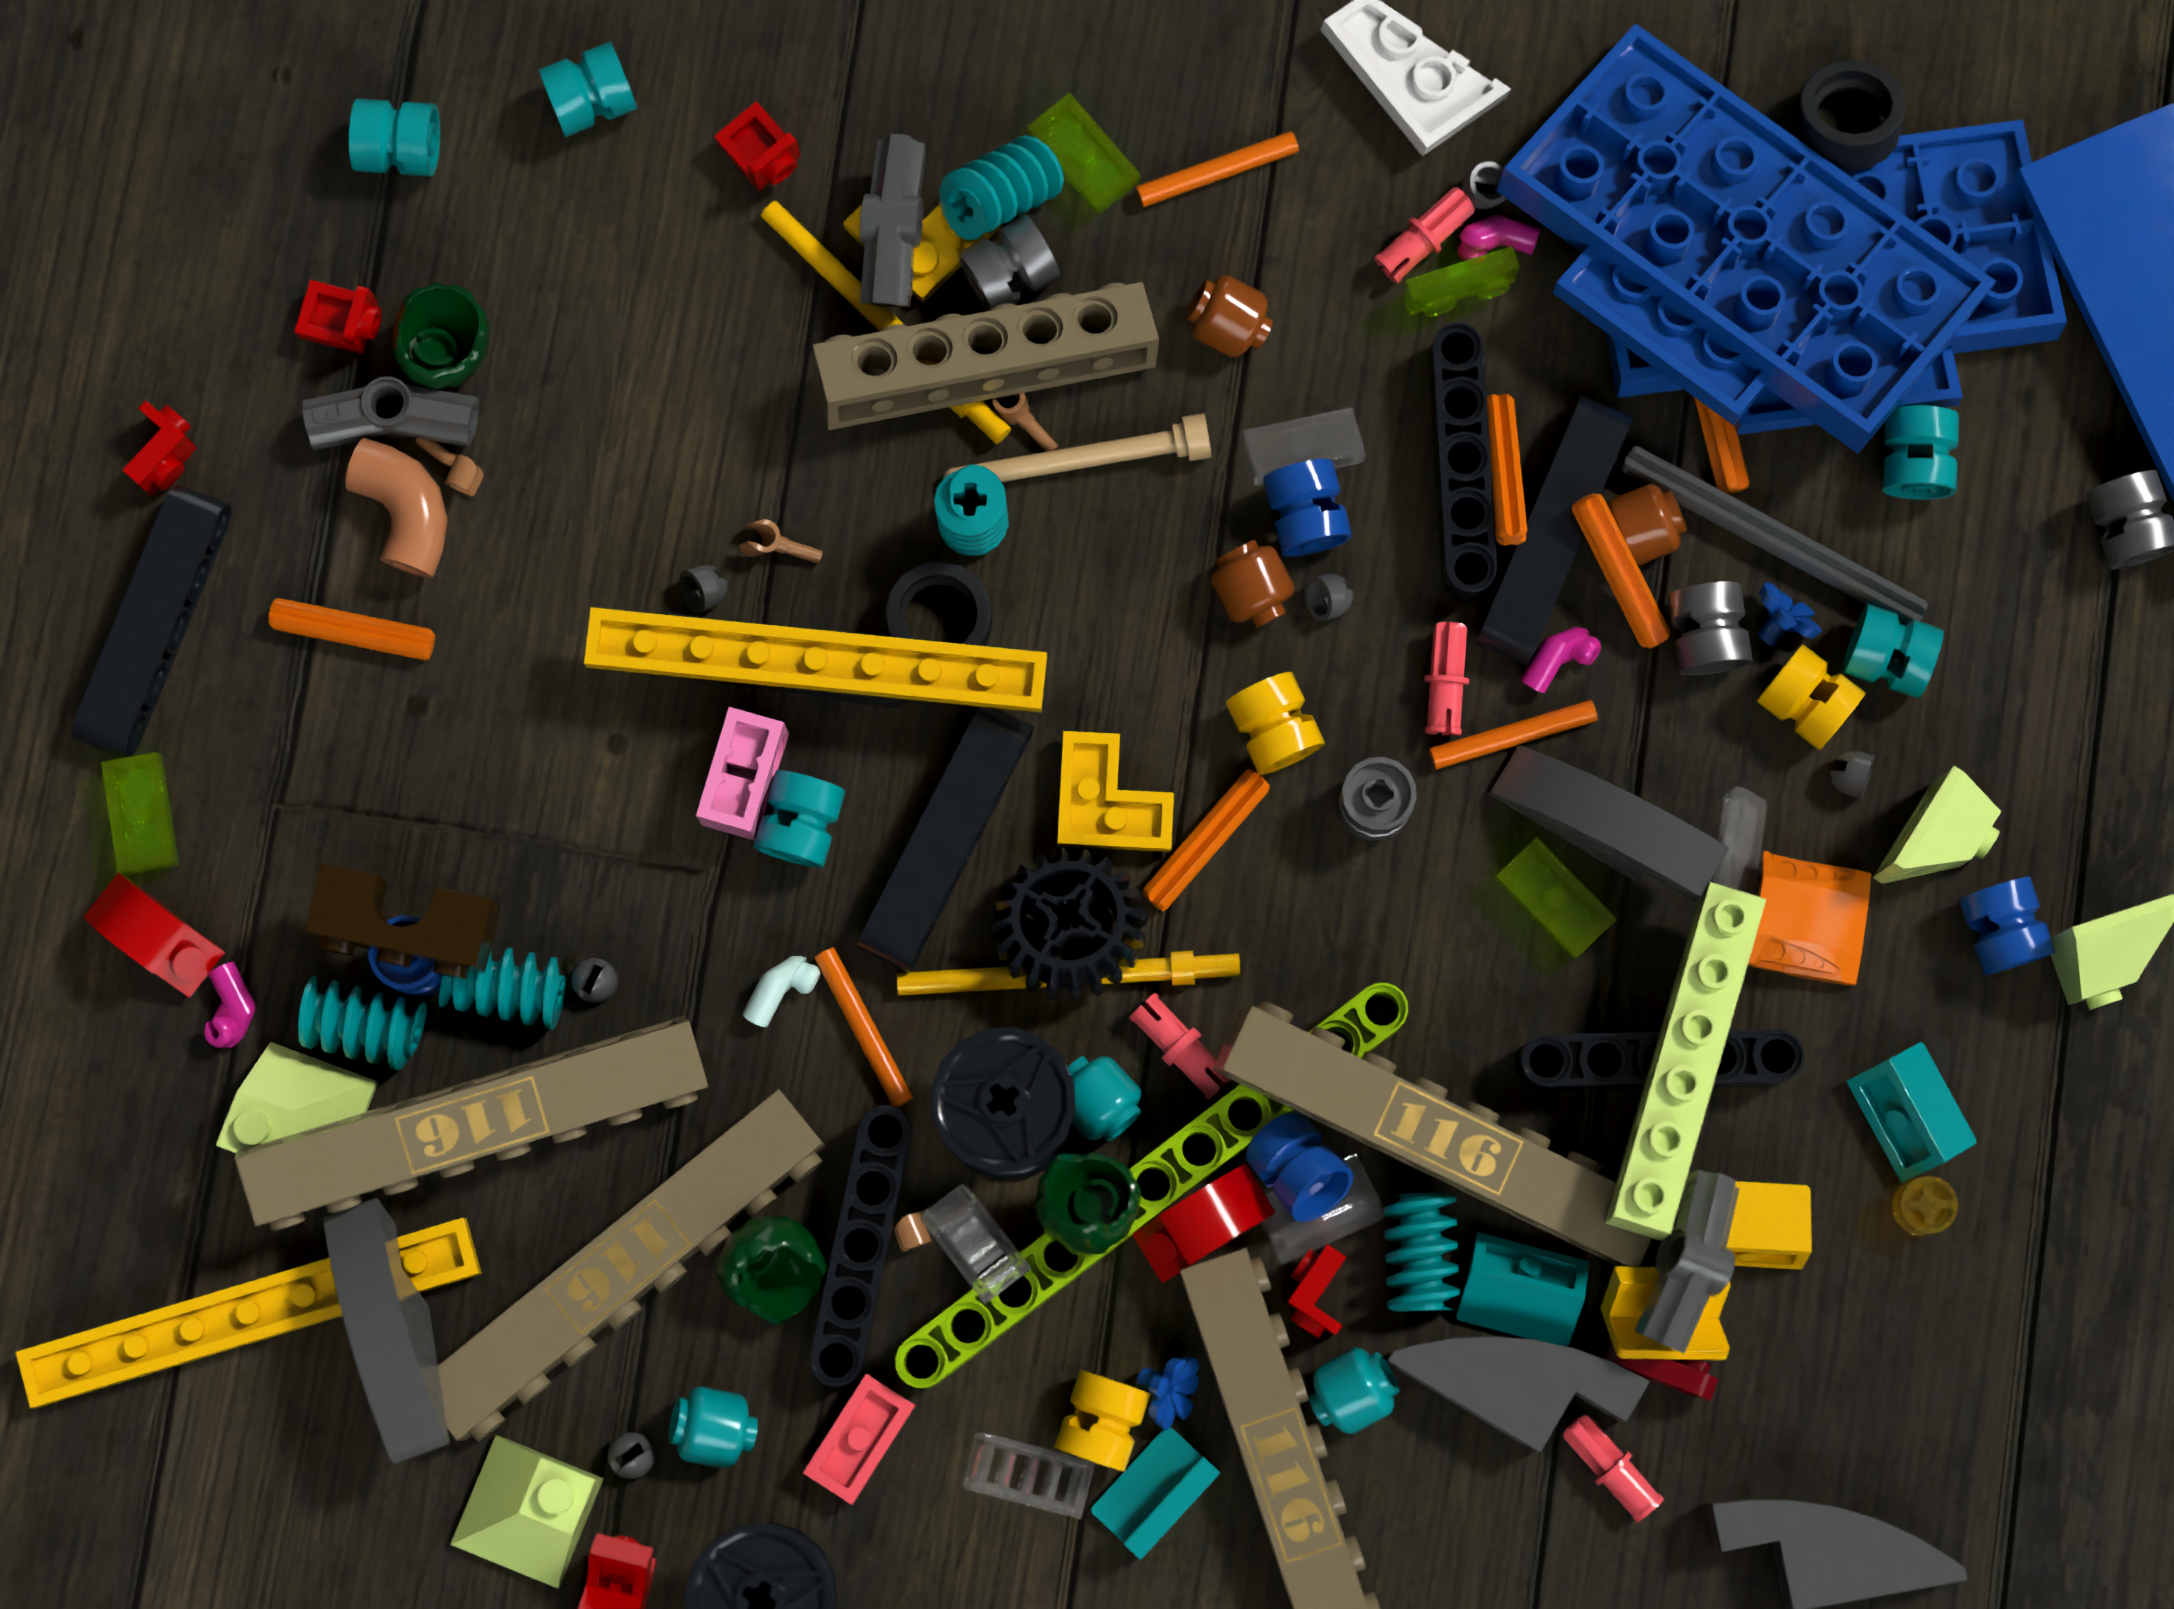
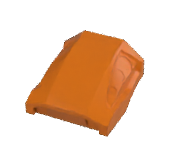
M1768 851L1761 852L1758 864L1762 866L1758 874L1761 875L1758 883V893L1755 896L1766 899V903L1747 966L1798 978L1855 986L1865 934L1871 873L1857 869L1801 861L1774 855Z

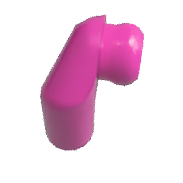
M1492 215L1469 224L1463 229L1459 235L1462 242L1458 246V255L1466 262L1480 264L1485 261L1488 249H1493L1500 245L1532 255L1541 229L1502 215Z
M1573 627L1549 636L1540 644L1520 680L1529 687L1544 694L1562 664L1574 659L1579 664L1591 665L1600 653L1601 644L1597 638L1589 636L1588 629Z
M234 961L221 965L208 973L221 1002L212 1021L206 1022L204 1036L210 1045L217 1048H230L237 1045L245 1037L255 1013V1002Z

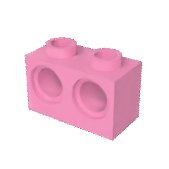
M728 708L696 813V817L702 826L755 841L761 818L765 816L768 806L766 801L774 774L779 769L789 736L784 722L736 708Z

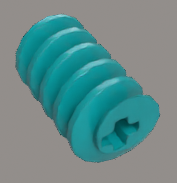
M1027 135L1014 138L1008 144L997 147L993 152L985 153L977 160L966 163L962 168L950 171L943 178L939 189L940 206L943 216L950 228L959 237L967 240L978 239L983 233L991 232L1000 224L1012 221L1015 216L1027 213L1030 208L1042 205L1045 200L1055 198L1062 191L1064 183L1062 167L1052 150L1039 139Z
M970 464L947 475L937 487L934 504L940 536L949 548L958 554L973 557L987 554L1000 544L1006 535L1009 520L1005 489L995 473L986 467ZM970 508H976L974 516H968Z
M507 947L498 962L492 961V952L490 950L485 974L469 971L467 980L442 977L439 1006L443 1008L453 996L455 1009L466 1012L475 1000L477 1013L488 1017L498 1005L500 1019L508 1022L515 1017L520 1009L523 1024L533 1026L542 1014L545 1028L553 1031L559 1020L564 1003L566 977L559 975L558 959L556 957H551L544 970L539 971L537 970L535 953L529 952L522 965L515 966L513 948Z
M313 975L305 986L298 1012L299 1041L301 1046L312 1049L321 1039L323 1052L329 1054L336 1053L343 1045L345 1057L353 1060L359 1058L365 1050L368 1063L379 1065L388 1056L390 1068L400 1071L406 1066L419 1045L426 1021L427 1004L421 1002L413 1016H409L406 1011V998L399 996L391 1010H385L384 993L377 991L370 1003L365 1005L362 1004V988L356 985L346 1000L341 999L340 982L332 980L325 993L321 994L318 993V977Z
M1450 1193L1391 1195L1399 1198V1202L1383 1209V1216L1399 1221L1400 1225L1384 1232V1239L1400 1244L1401 1248L1386 1254L1385 1262L1402 1268V1272L1387 1277L1386 1286L1403 1291V1295L1387 1301V1309L1394 1312L1454 1310L1445 1307L1444 1301L1460 1295V1289L1443 1283V1278L1459 1272V1266L1442 1260V1254L1457 1249L1458 1242L1442 1237L1441 1231L1457 1225V1219L1440 1213V1208L1456 1202V1195Z

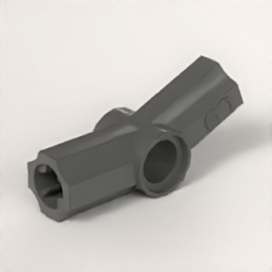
M890 134L889 137L877 141L870 194H864L861 206L860 238L861 243L865 244L860 303L882 307L910 308L914 276V250L920 245L923 227V200L920 196L926 148L925 143L912 139L910 135Z
M380 377L371 381L363 388L303 400L302 413L311 447L315 451L357 442L363 438L371 439L380 436L390 439H401L408 436L470 447L477 431L480 401L475 396L405 385L401 380L393 377ZM392 397L404 399V406L397 416L389 419L379 417V408L385 400Z
M1701 1170L1687 1175L1676 1226L1659 1246L1656 1255V1269L1660 1275L1635 1328L1636 1332L1674 1350L1685 1353L1709 1297H1714L1721 1293L1728 1284L1734 1270V1252L1726 1246L1739 1193V1188L1735 1186L1736 1180L1721 1173H1710Z

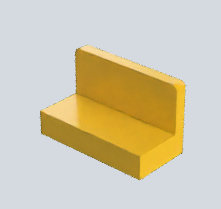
M1736 1181L1735 1186L1739 1188V1193L1726 1246L1734 1252V1266L1802 1270L1812 1253L1810 1188L1806 1185Z
M1614 1267L1601 1305V1311L1618 1357L1725 1360L1727 1358L1730 1347L1719 1321V1316L1731 1286L1730 1281L1720 1294L1709 1297L1686 1351L1681 1353L1635 1331L1660 1275L1656 1267Z

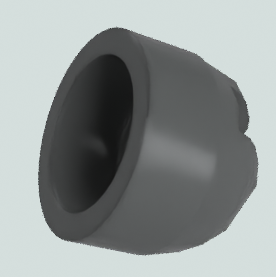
M1489 161L1482 162L1470 169L1463 178L1462 191L1471 199L1474 208L1479 210L1491 209L1506 199L1497 192L1504 170L1499 164ZM1494 187L1493 194L1480 193L1477 188Z
M699 565L680 574L679 587L686 605L694 613L710 610L724 601L727 595L728 582L724 578H719L721 571L711 565Z
M1328 573L1312 577L1307 581L1305 601L1309 612L1315 619L1325 621L1337 618L1348 612L1352 605L1354 593L1353 590L1347 589L1348 581L1343 576Z
M1860 751L1840 753L1833 759V762L1844 768L1845 772L1829 771L1831 783L1840 792L1862 799L1872 772L1875 756Z
M591 957L582 960L576 965L571 975V986L574 993L584 1002L602 1004L610 1000L616 993L618 975L614 967L606 960ZM597 965L603 969L589 994L582 989L594 966Z
M628 1432L619 1435L613 1440L608 1449L607 1458L610 1468L616 1475L624 1479H637L645 1476L652 1469L656 1459V1452L653 1443L648 1437L641 1433ZM639 1443L645 1452L621 1468L616 1459Z

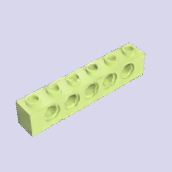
M1710 882L1698 900L1605 1224L1660 1241L1671 1234L1766 903L1764 898Z

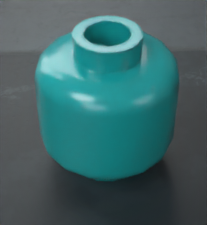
M1081 1056L1067 1067L1075 1083L1076 1112L1071 1124L1087 1140H1097L1104 1137L1107 1142H1111L1140 1116L1142 1110L1137 1105L1141 1098V1089L1113 1058L1101 1056L1088 1062L1084 1056Z
M1355 1347L1322 1364L1315 1370L1313 1383L1316 1392L1309 1395V1402L1315 1415L1324 1426L1333 1423L1343 1433L1355 1434L1389 1416L1394 1408V1395L1398 1394L1400 1390L1390 1366L1379 1352L1370 1354L1365 1349Z
M696 1387L688 1393L686 1398H677L670 1419L668 1442L669 1444L676 1445L680 1458L686 1462L723 1469L729 1468L737 1462L742 1451H752L757 1436L758 1419L749 1417L748 1404L742 1395L707 1387Z

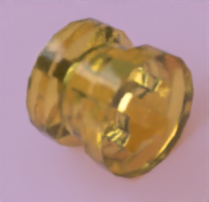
M1924 1176L1909 1180L1898 1188L1893 1196L1892 1211L1894 1219L1902 1229L1910 1234L1924 1236L1942 1232L1948 1228L1957 1216L1959 1204L1956 1193L1949 1183L1938 1177Z

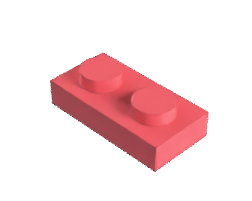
M866 1374L803 1474L853 1505L916 1405Z

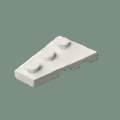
M1353 0L1325 19L1320 29L1422 156L1505 100L1511 91V88L1496 78L1491 82L1468 66L1470 61L1456 51L1452 50L1449 54L1422 35V28L1380 0Z

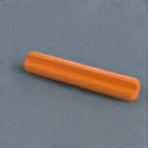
M1491 394L1487 396L1495 536L1496 541L1500 545H1520L1526 540L1527 521L1514 399L1509 394Z
M1694 397L1716 488L1727 494H1735L1749 487L1750 481L1736 426H1733Z
M1594 493L1584 496L1573 504L1572 512L1639 645L1653 648L1670 637V629L1604 497L1601 494Z
M282 598L273 600L268 616V624L274 630L421 660L430 659L435 646V633L429 628Z
M1251 769L1245 770L1143 889L1144 897L1156 908L1162 911L1168 909L1265 797L1270 787L1268 782L1257 772Z

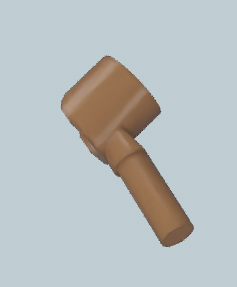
M1025 393L1014 395L1019 402L1013 408H1004L1000 406L995 398L992 399L997 415L1006 424H1018L1023 430L1025 429L1045 452L1054 451L1059 447L1029 412V404Z
M416 439L417 445L442 464L451 468L444 481L446 485L468 496L476 494L483 479V471L473 460L464 455H456L452 451H448L437 441Z
M762 519L745 525L746 528L759 532L762 538V545L755 542L739 544L740 550L747 556L755 557L775 551L817 564L820 562L822 550L788 540V538L781 536L779 528L771 520Z
M958 1188L930 1208L927 1207L923 1211L903 1217L895 1226V1235L900 1249L906 1252L932 1242L926 1224L938 1220L965 1202L967 1197L964 1192Z

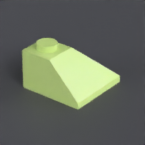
M1953 766L1930 784L1874 874L1873 879L1884 884L1961 867L1972 860L1974 856L1982 860L2000 833L1999 830L1993 827V824L2001 810L1964 771Z
M2174 894L2071 927L2051 937L2056 951L2055 954L2051 955L2068 1005L2086 1000L2089 1010L2123 999L2120 988L2137 982L2174 922Z
M270 1042L237 1090L216 1146L236 1153L239 1150L367 1112L378 1081Z
M495 1435L450 1545L559 1588L604 1478Z

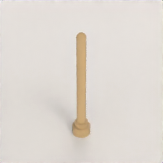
M1202 413L1182 417L1183 423L1172 424L1173 430L975 465L988 468L998 476L1001 482L1175 452H1177L1178 458L1189 456V461L1212 458L1205 414ZM966 466L948 469L943 475V480L947 475Z

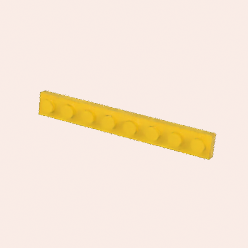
M591 607L584 664L587 668L1042 713L1047 652Z
M467 1218L456 1219L397 1237L402 1269L419 1293L482 1274ZM326 1258L17 1351L16 1356L30 1408H39L343 1315L335 1287L330 1258Z

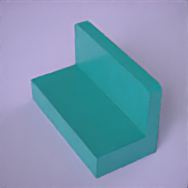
M1922 1042L1846 1081L1901 1183L1945 1163L1977 1143L1973 1132L1926 1046Z
M1477 1232L1472 1247L1468 1277L1458 1305L1456 1317L1459 1321L1531 1340L1568 1347L1585 1300L1590 1261Z
M1173 1428L1163 1429L1092 1506L1091 1511L1141 1560L1220 1472Z

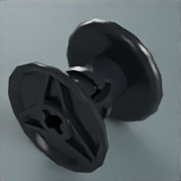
M1017 1028L985 1029L961 1040L941 1061L931 1087L932 1119L943 1143L971 1171L996 1180L1027 1179L1044 1171L1050 1161L1059 1154H1064L1070 1147L1076 1132V1128L1071 1124L1076 1112L1075 1083L1063 1057L1042 1037ZM1004 1093L1010 1100L1015 1099L1013 1102L1017 1110L1010 1116H1007L1002 1110L997 1111L999 1106L996 1099Z
M775 1522L737 1526L712 1540L693 1563L685 1590L686 1609H754L753 1606L756 1598L749 1594L750 1587L758 1588L766 1582L772 1586L769 1596L777 1602L775 1607L768 1605L763 1609H836L838 1597L835 1572L823 1549L799 1529Z

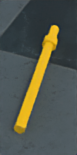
M773 201L764 209L761 217L878 331L890 325L903 324L887 307L860 303L862 283L777 201ZM925 358L919 361L925 365L940 363V361L933 358ZM984 401L950 407L960 418L967 416L995 444L1000 443L1011 431V427Z
M1193 950L1170 952L1171 957L1137 959V964L1134 968L1119 966L1123 977L1120 983L1172 980V986L1195 985V979L1240 976L1239 954L1193 956ZM1008 967L897 973L898 996L1026 988L1025 980L1027 974L1013 979L1009 975ZM1105 977L1101 979L1102 984H1113ZM1043 983L1039 988L1047 987V984Z

